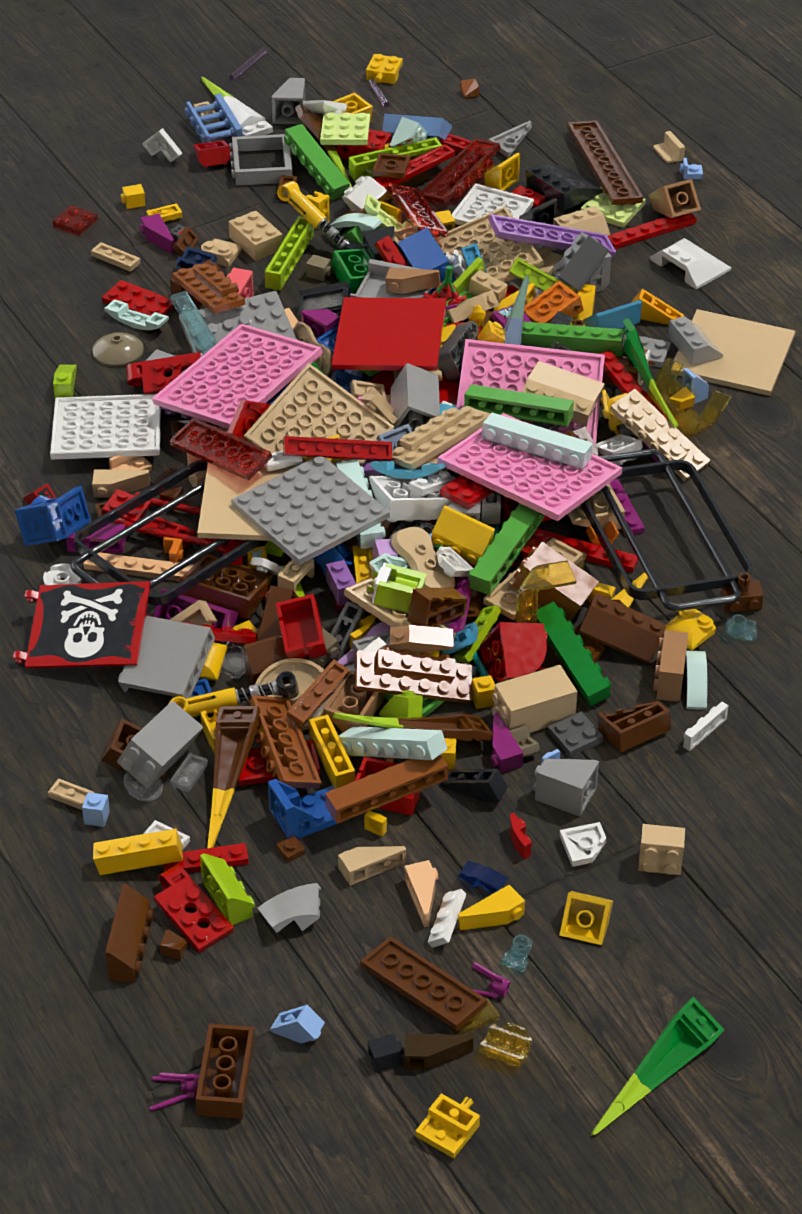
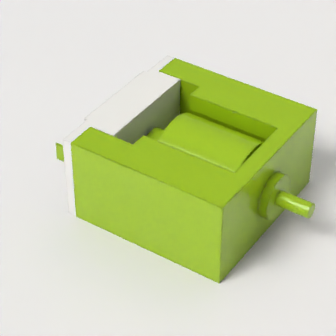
M384 563L379 573L374 571L372 573V576L377 577L372 581L375 588L367 586L366 590L373 592L372 604L409 613L413 589L424 588L427 574Z

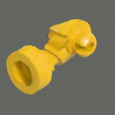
M481 305L473 306L469 321H475L478 326L482 327L486 311L482 310Z

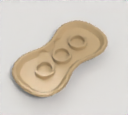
M297 322L293 328L296 339L322 347L323 353L314 362L327 377H330L333 370L332 352L326 346L317 342L308 325L303 322Z
M409 527L399 530L392 535L391 542L393 548L408 562L411 569L427 574L424 588L455 587V578L449 577L444 573V569L438 563L432 540L425 530L419 527Z

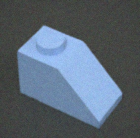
M684 368L681 389L687 387L695 396L694 404L708 399L709 384L691 370Z
M304 1005L279 1013L270 1031L298 1043L314 1041L320 1036V1030L325 1022L308 1005Z

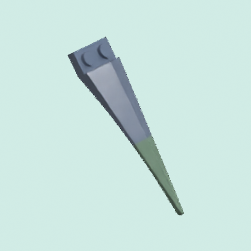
M527 275L524 278L503 329L506 340L504 343L521 345L524 307L529 284V277Z

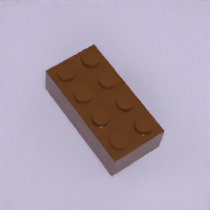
M209 1024L196 1094L197 1115L243 1119L255 1046L254 1027Z

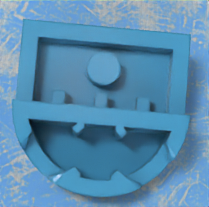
M475 622L466 625L464 630L456 633L453 649L439 650L440 653L450 655L473 644L477 639L478 626Z

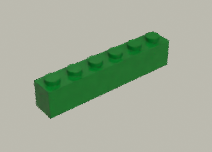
M553 601L534 611L536 623L544 624L545 631L547 632V641L565 669L569 671V675L589 706L591 707L611 697L610 688L612 686L609 679L602 676L599 664H594L592 661L593 656L590 650L583 647L582 638L579 634L575 635L573 632L575 629L571 621H566L564 618L566 616L563 609L557 607Z

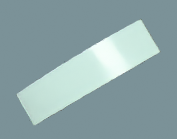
M350 213L340 216L330 225L334 226L338 231L343 227L359 226L361 231H368L377 228L382 223V220L369 214Z
M113 300L105 307V311L119 322L140 330L158 329L169 320L168 316L156 312L149 316L130 310L127 303Z
M686 651V709L707 710L705 651Z

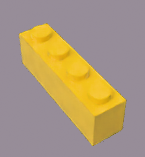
M324 715L309 719V737L314 741L315 750L333 787L337 789L350 782H354L355 770L329 716Z
M177 829L96 842L93 847V860L100 875L183 861L182 842Z

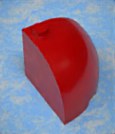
M500 622L479 646L483 664L489 668L488 674L491 675L492 679L504 682L534 673L541 666L546 656L547 632L545 631L544 624Z

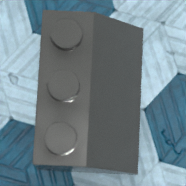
M581 232L575 237L571 247L565 251L562 259L556 263L552 273L565 284L580 291L610 250L589 235Z

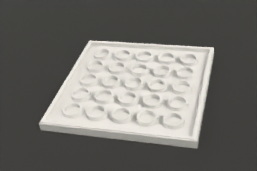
M156 394L55 398L50 452L51 460L104 458L123 455V457L160 455L161 409L160 406L153 404L152 401Z

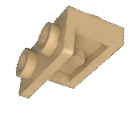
M369 387L361 397V401L390 424H394L397 418L392 414L394 412L392 406L374 387Z

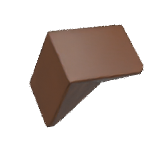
M476 79L461 81L460 90L464 98L479 96V85Z

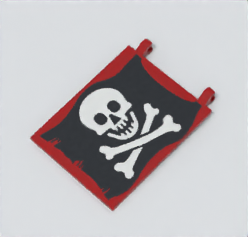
M150 581L40 585L39 592L26 590L24 597L27 598V602H37L28 652L14 651L13 659H16L15 662L17 664L25 663V668L138 665L151 585Z

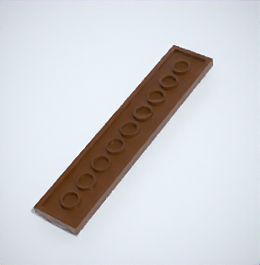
M598 121L568 123L567 129L611 204L620 206L622 204L634 205L643 203V195Z

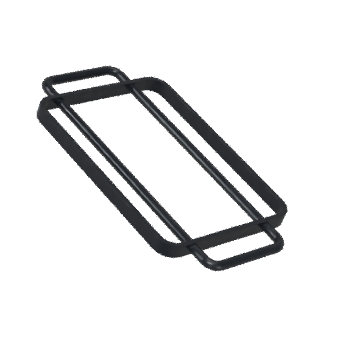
M654 449L598 456L609 462L648 456L657 458L659 461L657 463L622 467V474L615 479L665 472L724 577L661 586L606 485L601 491L653 588L640 589L633 586L588 500L580 505L627 594L638 600L659 598L666 609L674 612L737 602L742 595L738 586L739 574H731L673 471L680 470L690 475L745 572L751 575L753 567L694 465L685 460L667 461L661 452ZM730 587L734 593L730 596L680 604L671 603L668 599V596Z
M197 460L78 530L74 536L75 547L82 555L72 561L70 565L72 572L87 584L99 583L78 567L89 559L118 582H134L100 557L98 553L203 491L205 481L92 549L88 548L81 541L198 471H207L208 460ZM216 539L150 580V589L231 539ZM246 541L168 591L157 595L149 593L148 604L158 606L170 602L266 541Z

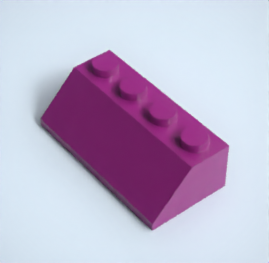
M161 589V593H160V594H162V593H164V592H166V591H168V590ZM181 594L164 605L156 606L153 617L170 620L197 602L198 599ZM207 602L217 620L212 624L214 628L221 629L222 626L233 628L235 626L239 612ZM214 640L213 643L224 644L225 641Z

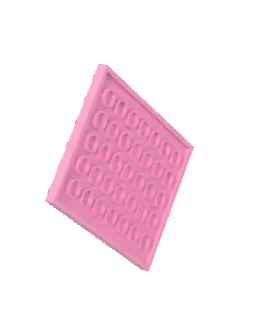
M240 324L156 394L152 401L155 405L229 429L241 400L266 403L293 380L308 363L311 364L323 353L322 347Z
M466 339L456 408L461 410L464 407V394L471 384L522 392L529 375L538 361L602 382L605 355ZM600 397L587 427L570 421L568 426H561L554 431L565 434L571 430L575 431L586 427L596 444ZM518 419L522 422L529 424H534L537 422L531 420Z
M505 413L501 414L502 416H505V417H509V418L518 420V419H516V418H514V417H511V416H509V415H507V414H505ZM482 428L440 455L437 462L445 464L447 469L461 476H465L556 521L560 520L622 474V467L592 454L586 466L581 469L483 439Z

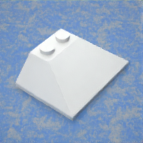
M685 238L650 256V260L661 267L672 262L685 270V283L695 289L731 271L730 266Z

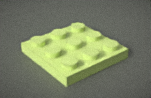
M324 113L320 138L321 145H368L370 114Z
M603 190V193L590 198L581 207V210L596 206L604 214L607 223L624 228L645 205L646 199L643 198V203L615 206L611 204Z

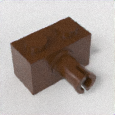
M744 572V578L743 573H740L738 586L742 593L741 598L737 602L723 604L724 612L762 610L764 595L759 580L750 581L751 575ZM724 587L720 590V597L734 594L730 587Z

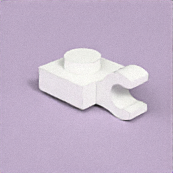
M454 250V256L446 252L447 259L453 263L454 272L460 277L467 269L461 254L459 255L457 250Z

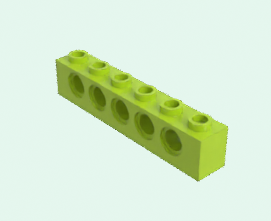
M435 137L349 157V174L354 181H357L362 176L375 178L377 176H373V168L379 153L410 156L411 161L442 145Z
M297 217L266 268L265 288L282 290L313 238L314 227L304 217Z

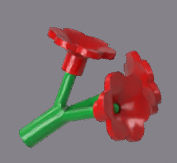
M450 265L446 266L445 279L440 283L439 287H436L437 290H434L431 295L426 292L423 293L425 298L441 297L446 298V300L453 298L448 301V306L459 304L467 299V295L459 296L458 292L455 291L456 287L451 281L453 267Z

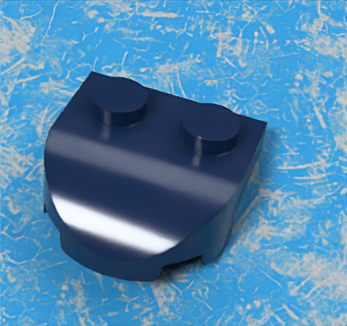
M187 246L182 257L178 256L177 258L178 270L192 268L194 265L202 264L208 260L215 263L217 257L216 255Z

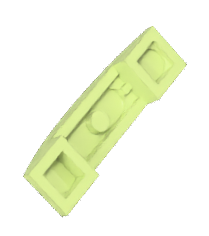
M369 194L366 195L364 208L369 215L382 220L379 227L394 226L395 230L413 226L407 221L401 224L380 209L381 202Z

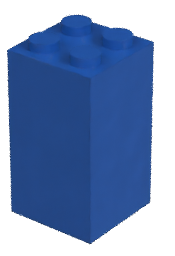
M427 227L398 242L409 267L439 270L440 283L444 281L446 266L450 265ZM453 271L451 278L452 283L456 281V277ZM436 287L432 288L429 295H431L434 292V290H437Z

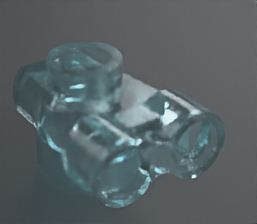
M739 614L734 615L731 620L728 619L726 621V633H729L732 637L742 636L746 637V639L756 640V621L746 619Z
M517 935L513 939V945L509 952L504 953L500 962L506 967H513L519 972H525L528 965L527 958L533 941L525 935Z

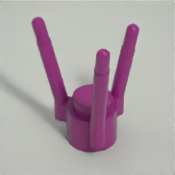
M474 962L472 968L491 979L488 988L492 990L491 992L474 991L481 996L492 997L496 1000L499 995L505 997L511 981Z
M160 1073L159 1076H153V1081L181 1082V1090L186 1091V1094L153 1105L149 1110L153 1111L188 1098H195L200 1075Z

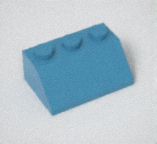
M638 300L594 314L583 319L584 325L587 327L625 328L623 321L629 318L635 327V324L640 322L642 302Z

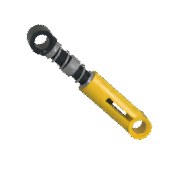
M290 181L278 188V197L293 206L315 229H321L322 233L326 234V237L332 243L337 244V248L340 250L362 249L359 243L344 239V236H341L340 232L329 224V221L326 222L327 217L300 192L297 183Z
M285 671L280 673L276 680L271 681V683L267 682L264 685L255 684L247 689L241 688L238 691L233 687L186 699L179 696L170 700L169 704L174 701L191 717L200 716V712L205 710L207 714L213 713L214 709L219 711L220 706H239V704H242V701L249 702L252 695L268 696L273 694L274 696L280 695L284 698H293L298 694L299 687L295 675L292 672Z

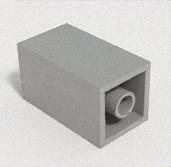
M406 363L391 386V406L394 409L392 414L397 418V421L392 424L394 429L409 424L412 431H414L416 427L427 424L431 418L440 416L437 374Z
M172 701L130 740L117 763L148 789L190 748L203 726Z

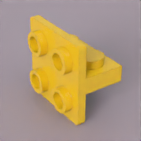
M602 390L603 397L600 398L604 407L602 412L605 419H609L610 430L614 431L617 436L620 434L619 425L624 423L609 409L612 404L627 395V393L609 398L606 390Z

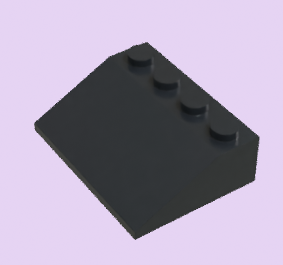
M537 164L525 170L527 187L546 196V199L549 201L554 198L557 199V206L564 210L603 193V189L565 166Z

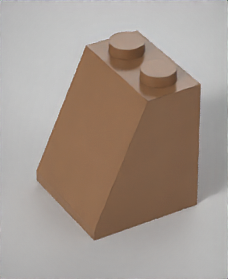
M692 179L663 186L648 195L652 209L670 218L701 210Z

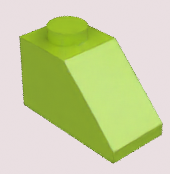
M404 690L402 694L394 695L380 711V716L387 718H421L423 696L415 694V691Z

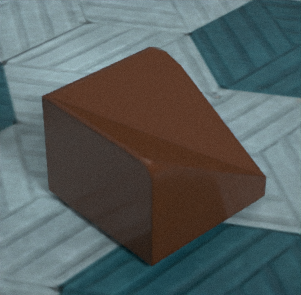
M183 487L164 491L159 494V499L172 501L184 493Z
M166 930L159 945L160 955L181 960L188 941L174 932Z

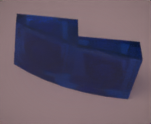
M467 861L458 875L474 888L481 884L493 894L501 890L508 879L492 868L471 861Z

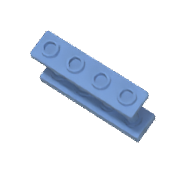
M221 94L215 95V101L212 104L193 108L190 102H186L185 115L189 117L190 123L195 127L197 135H200L202 143H208L211 140L227 136H243L241 125ZM214 109L218 111L216 113L203 116L197 115V113L210 111ZM218 118L223 119V121L208 125H203L202 123L205 121L214 120ZM222 127H226L229 129L212 134L208 133V131Z

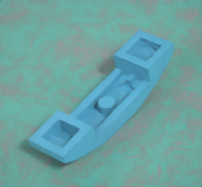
M394 461L370 462V466L376 471L401 479L421 478L446 468L445 464L426 463L422 465V470L394 469Z

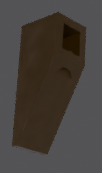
M441 1033L406 1034L405 1069L429 1070L473 1052L474 1035H444Z

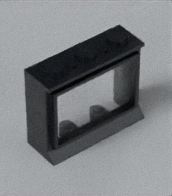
M348 282L299 290L300 301L298 316H296L297 320L301 322V311L328 309L341 316L344 297H350V294H352Z

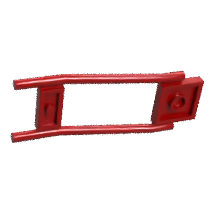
M117 489L102 508L101 514L105 515L135 496ZM152 498L118 518L115 524H122L127 528L142 519L150 505L162 507L170 501ZM184 504L173 508V510L197 515L201 513V508ZM143 526L135 531L160 537L182 539L184 542L207 546L216 540L214 538H198ZM226 543L216 548L215 550L221 553H225L226 546L224 545Z

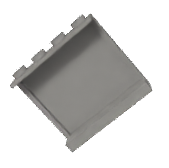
M370 259L367 275L356 294H350V297L425 298L423 293L430 294L432 288L404 294L387 293L385 278L389 268H419Z
M146 616L138 665L125 666L123 672L118 677V683L123 692H127L128 688H134L175 697L181 696L185 699L190 698L215 640L211 628Z

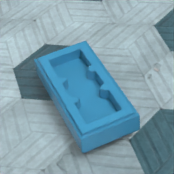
M477 243L461 248L467 267L477 257L482 259Z

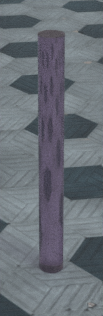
M263 47L230 74L229 78L234 80L267 53V49Z

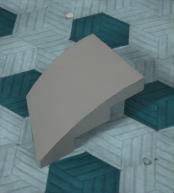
M318 883L295 887L266 901L258 907V910L276 933L293 920L303 931L320 918V898L318 895L321 887Z

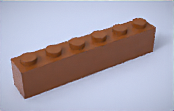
M441 755L433 760H406L403 763L388 767L385 770L370 774L365 778L350 782L345 786L325 793L326 808L337 824L448 780V765Z

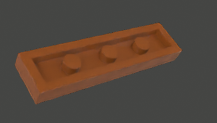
M333 660L287 711L286 716L304 726L349 675L350 670L336 660Z

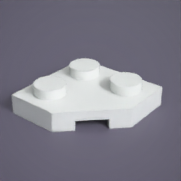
M440 547L436 552L439 565L449 577L468 576L471 569H474L451 547Z
M600 822L560 830V838L572 867L593 863L606 843V836Z

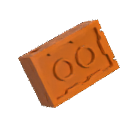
M560 281L556 282L524 307V313L532 322L549 324L557 311L573 318L584 311L581 297Z

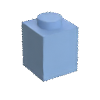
M87 793L82 806L84 824L105 826L110 812L108 795Z

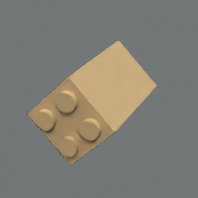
M561 665L495 684L494 693L492 694L494 701L492 714L494 716V713L498 712L509 731L527 726L531 733L548 728L549 725L576 714L577 690Z

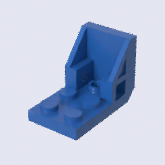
M82 486L74 487L59 498L43 500L15 510L25 546L65 539L91 522Z
M274 779L268 782L269 810L287 838L294 835L299 839L337 824L325 805V793L335 788L332 785L300 798L295 788Z

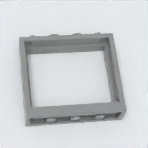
M285 134L232 137V143H229L232 179L235 178L236 185L274 184L280 182L281 175L292 176L290 147L284 142ZM283 150L284 167L239 168V151Z

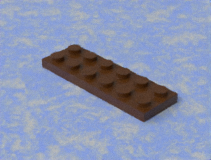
M391 936L360 960V966L456 1031L487 1006L486 998Z

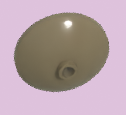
M124 332L104 335L94 343L92 348L93 357L98 363L115 368L125 367L137 362L144 353V346L141 340L132 334Z

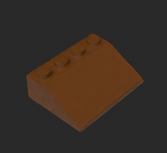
M209 554L203 556L180 578V583L213 563L219 557ZM229 564L184 592L183 595L239 612L238 618L248 620L259 607L274 578V574L262 573L255 568L245 565Z

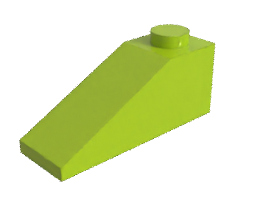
M77 365L58 366L53 381L55 398L73 397Z

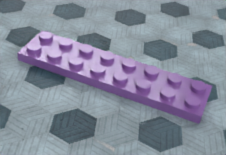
M490 214L488 218L496 236L502 240L509 239L515 242H527L531 245L538 244L544 247H556L564 250L570 248L575 237L583 232L610 250L608 253L612 257H615L616 250L606 234Z

